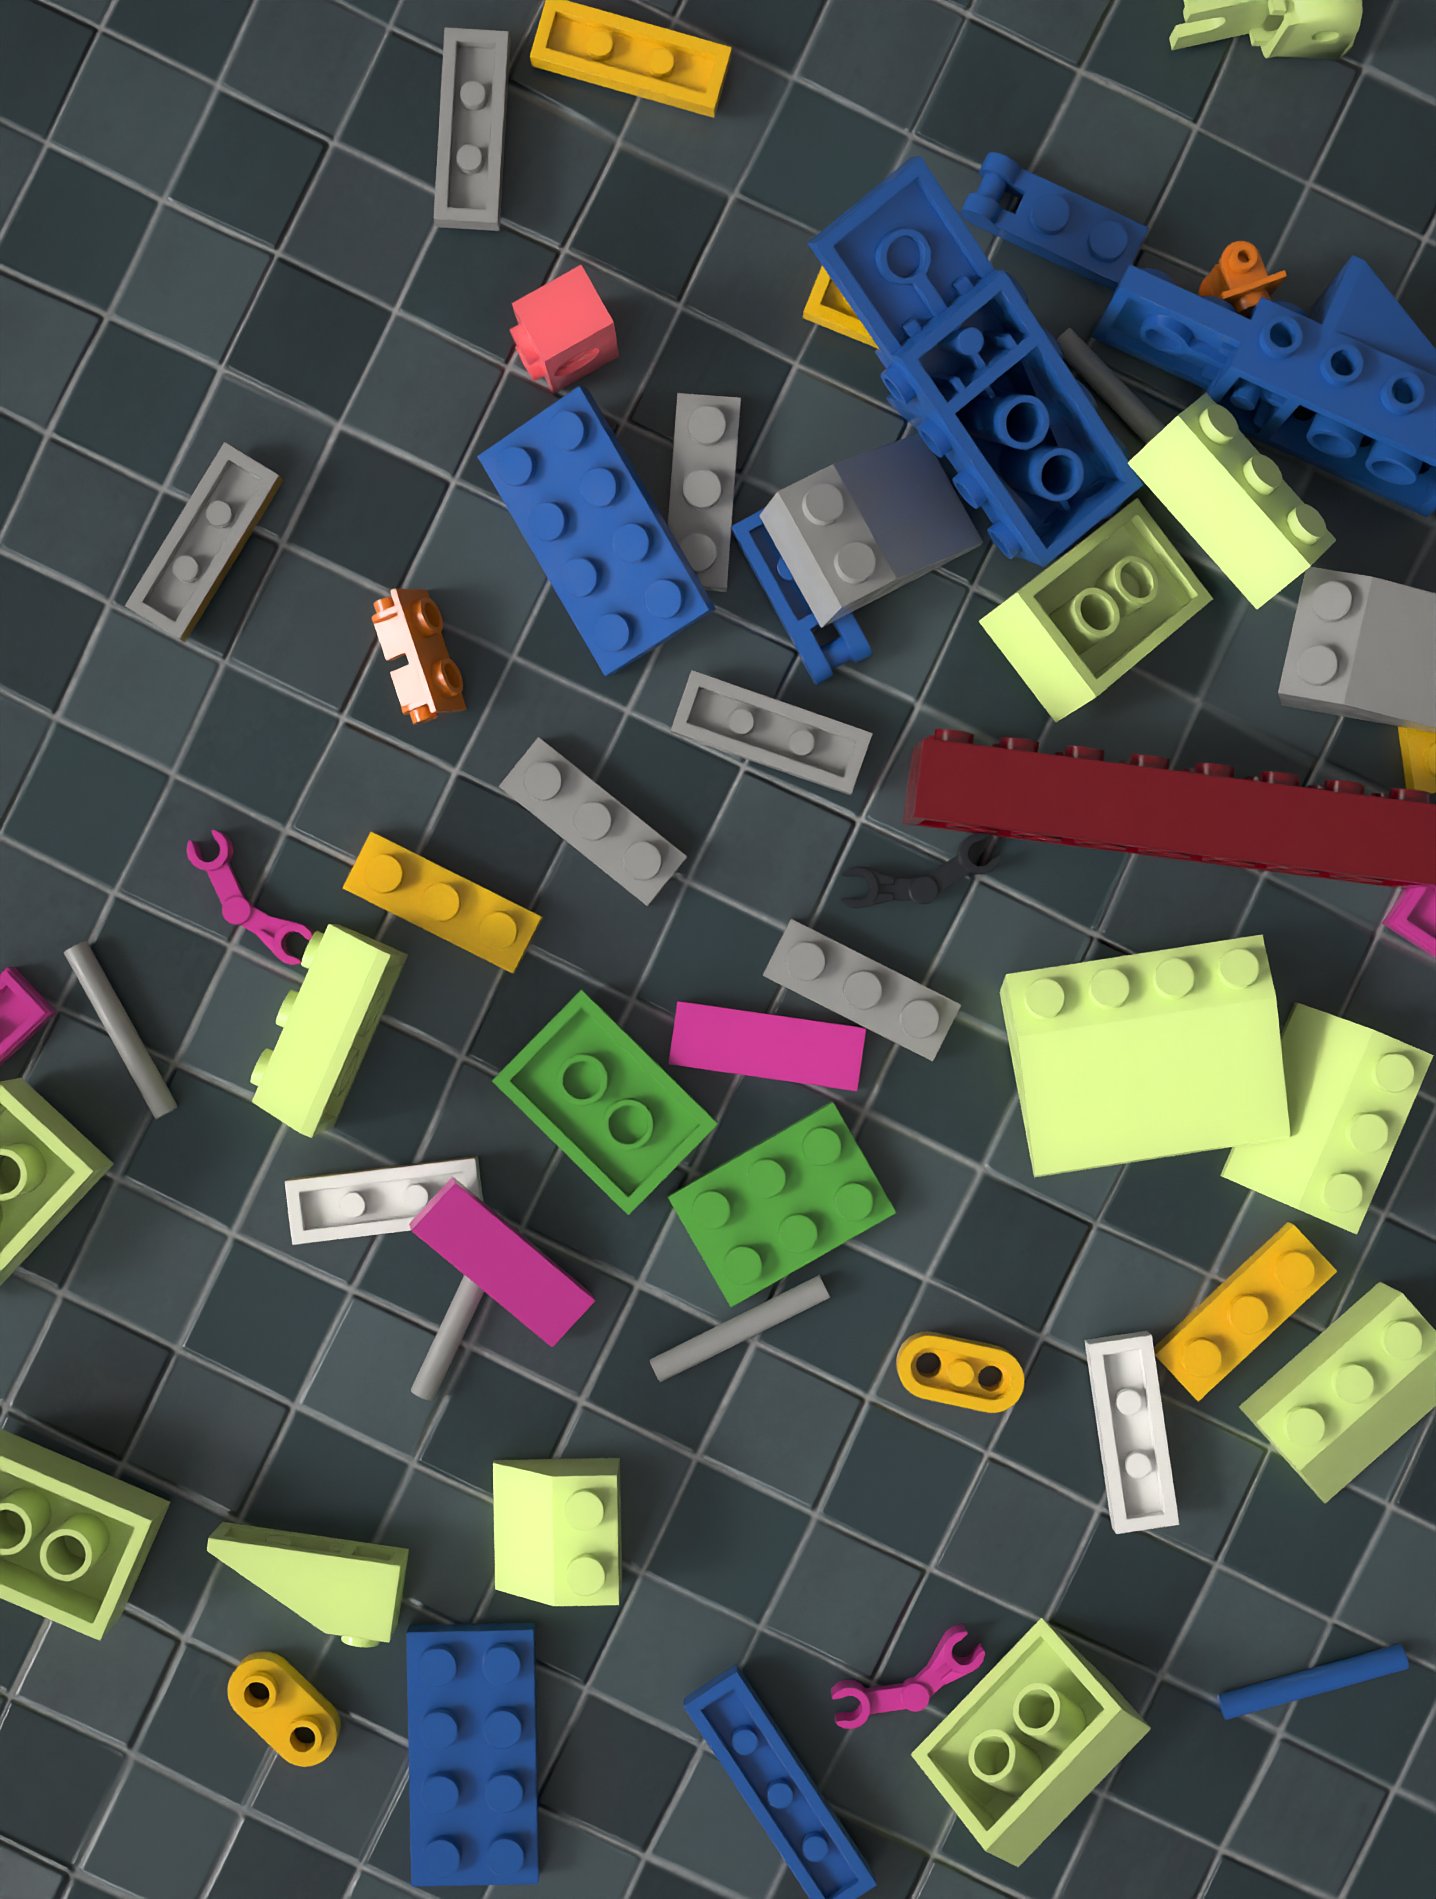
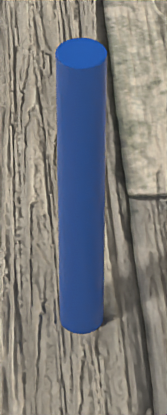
M1399 1643L1217 1695L1222 1715L1225 1720L1403 1671L1409 1669V1663L1406 1653Z

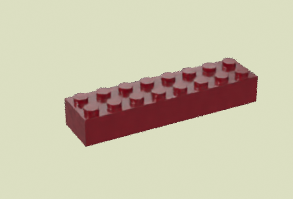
M935 729V735H929V739L923 738L912 749L902 823L904 825L974 834L986 833L989 836L1398 889L1436 886V804H1429L1430 793L1426 791L1391 788L1389 793H1371V796L1364 795L1365 784L1325 780L1324 785L1312 784L1306 788L1299 787V775L1262 771L1259 777L1246 776L1245 779L1234 778L1235 768L1232 766L1195 763V768H1182L1181 771L1168 770L1170 759L1151 755L1133 754L1130 755V760H1119L1118 763L1103 761L1104 750L1081 746H1065V752H1055V755L1038 753L1039 742L1020 738L1003 737L1000 738V743H993L992 747L974 745L973 733L950 729Z

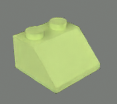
M620 1458L494 1460L495 1589L551 1606L619 1605L622 1589Z

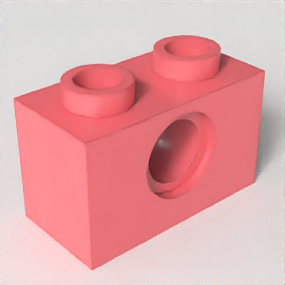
M582 265L512 303L518 325L510 329V333L517 345L515 347L532 380L536 381L544 376L553 394L619 357L614 322Z

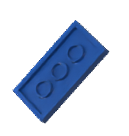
M578 386L477 456L605 676L616 674L716 610L588 388Z
M535 1622L409 1625L406 1632L411 1887L538 1884L540 1878Z

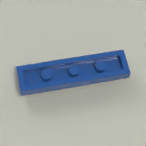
M737 1664L684 1698V1709L810 1899H857L877 1885L875 1873Z

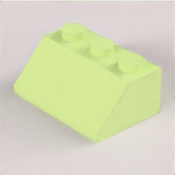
M1207 393L1174 418L1128 462L1129 466L1256 609H1259L1308 569L1336 541L1333 535L1326 529L1325 521L1319 512L1302 502L1282 479L1278 466L1270 458L1257 451L1238 429V424L1233 415L1226 408L1217 405Z
M328 924L325 933L316 931L310 939L302 958L301 965L309 969L299 992L291 989L279 1010L276 1024L284 1028L274 1051L266 1048L253 1070L250 1082L257 1085L258 1088L252 1102L297 1132L310 1138L334 1128L408 954L339 924Z
M1294 1002L1280 1035L1291 1136L1285 1139L1232 1147L1220 1176L1357 1234L1434 1055L1376 1030Z
M1379 1282L1243 1402L1239 1408L1326 1504L1436 1406V1330L1403 1293Z
M1041 1618L912 1752L911 1756L984 1850L1019 1867L1149 1732L1151 1727L1104 1675L1046 1620Z

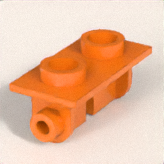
M1236 241L1228 245L1223 251L1221 258L1218 260L1219 264L1214 266L1209 275L1200 284L1198 295L1200 297L1214 296L1223 299L1234 307L1237 314L1247 317L1261 297L1271 301V295L1284 281L1287 274L1283 270L1268 276L1258 249L1249 242Z
M395 588L390 591L392 596L374 602L376 614L371 619L385 659L394 660L407 655L409 665L390 672L403 715L410 714L413 725H417L437 718V713L466 710L467 708L461 693L463 690V679L457 665L449 657L441 633L443 619L439 608L430 599L428 591L425 589Z

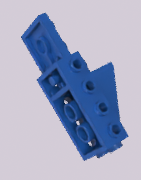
M921 156L911 157L807 243L879 347L875 353L886 368L880 376L891 393L886 399L894 410L918 430L919 435L934 454L940 458L946 455L958 473L952 479L956 489L973 508L982 507L993 523L987 529V532L994 544L1006 557L1012 559L1016 556L1045 567L1049 562L1065 554L1077 539L1099 521L1117 511L1123 501L1143 486L1136 472L1128 464L1131 460L1128 450L1115 434L1108 431L1096 412L1098 407L1095 399L1089 390L1073 377L1062 360L1063 351L1059 343L1047 329L1040 326L1027 306L1029 301L1022 286L1008 272L993 268Z
M1352 255L1312 305L1307 317L1302 309L1292 303L1281 300L1270 301L1264 297H1261L1248 316L1244 317L1237 314L1234 307L1223 299L1214 296L1200 297L1176 286L1175 281L1164 272L1151 268L1139 269L1129 264L1104 308L1091 335L1092 338L1206 389L1205 393L1217 405L1226 408L1233 415L1241 433L1424 517H1428L1436 510V349L1365 260ZM1299 405L1307 410L1308 420H1299L1292 414ZM1364 436L1365 447H1359ZM1421 466H1422V468H1423L1422 473H1421V474H1418L1419 471H1420V469H1421Z

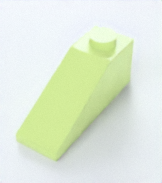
M222 1522L208 1538L207 1551L324 1633L342 1636V1642L355 1647L368 1648L379 1645L380 1641L390 1642L399 1621L409 1549Z

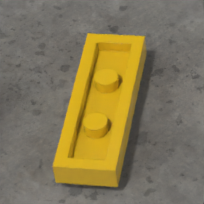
M546 0L531 50L530 60L531 65L536 68L715 118L732 58V47L571 1Z
M370 832L343 886V889L512 974L516 973L543 919L542 916L374 832Z
M1287 1222L1154 1347L1155 1357L1199 1402L1325 1284L1337 1270L1295 1225Z

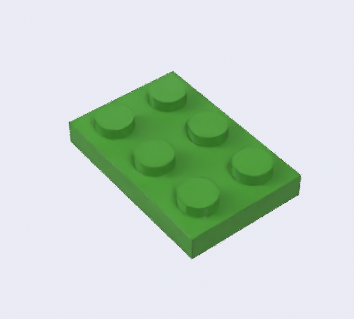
M583 989L492 1080L628 1215L718 1125V1122Z
M833 1101L668 1194V1199L730 1307L735 1306L896 1213Z

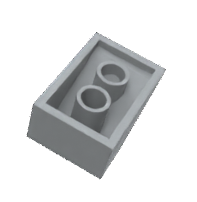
M919 433L834 463L779 490L759 515L821 628L979 547L983 543L936 455L925 444Z
M1315 567L1306 569L1278 690L1281 705L1436 733V593L1372 576Z

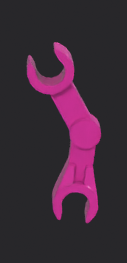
M217 830L211 831L220 846V854L212 862L205 861L201 855L198 843L189 840L187 845L188 858L194 866L207 871L222 903V914L225 920L234 925H241L255 933L282 962L290 965L301 964V958L291 955L287 951L286 939L291 933L299 932L306 939L310 940L315 931L307 925L270 916L253 906L252 902L245 897L230 865L234 848L232 841L226 834Z
M964 1624L954 1625L945 1632L928 1664L915 1677L908 1678L903 1683L864 1688L861 1683L855 1680L837 1682L831 1688L833 1700L854 1696L861 1703L853 1712L835 1713L836 1724L844 1729H855L863 1725L870 1714L903 1709L914 1712L923 1710L928 1705L930 1697L944 1684L946 1685L980 1667L985 1656L982 1643H979L971 1654L966 1657L955 1656L952 1654V1648L955 1643L961 1641L967 1635V1630Z

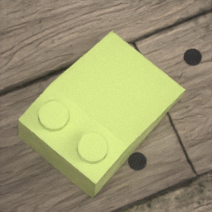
M1136 498L979 620V622L1053 720L1058 722L1100 695L1213 600V598L1138 498Z

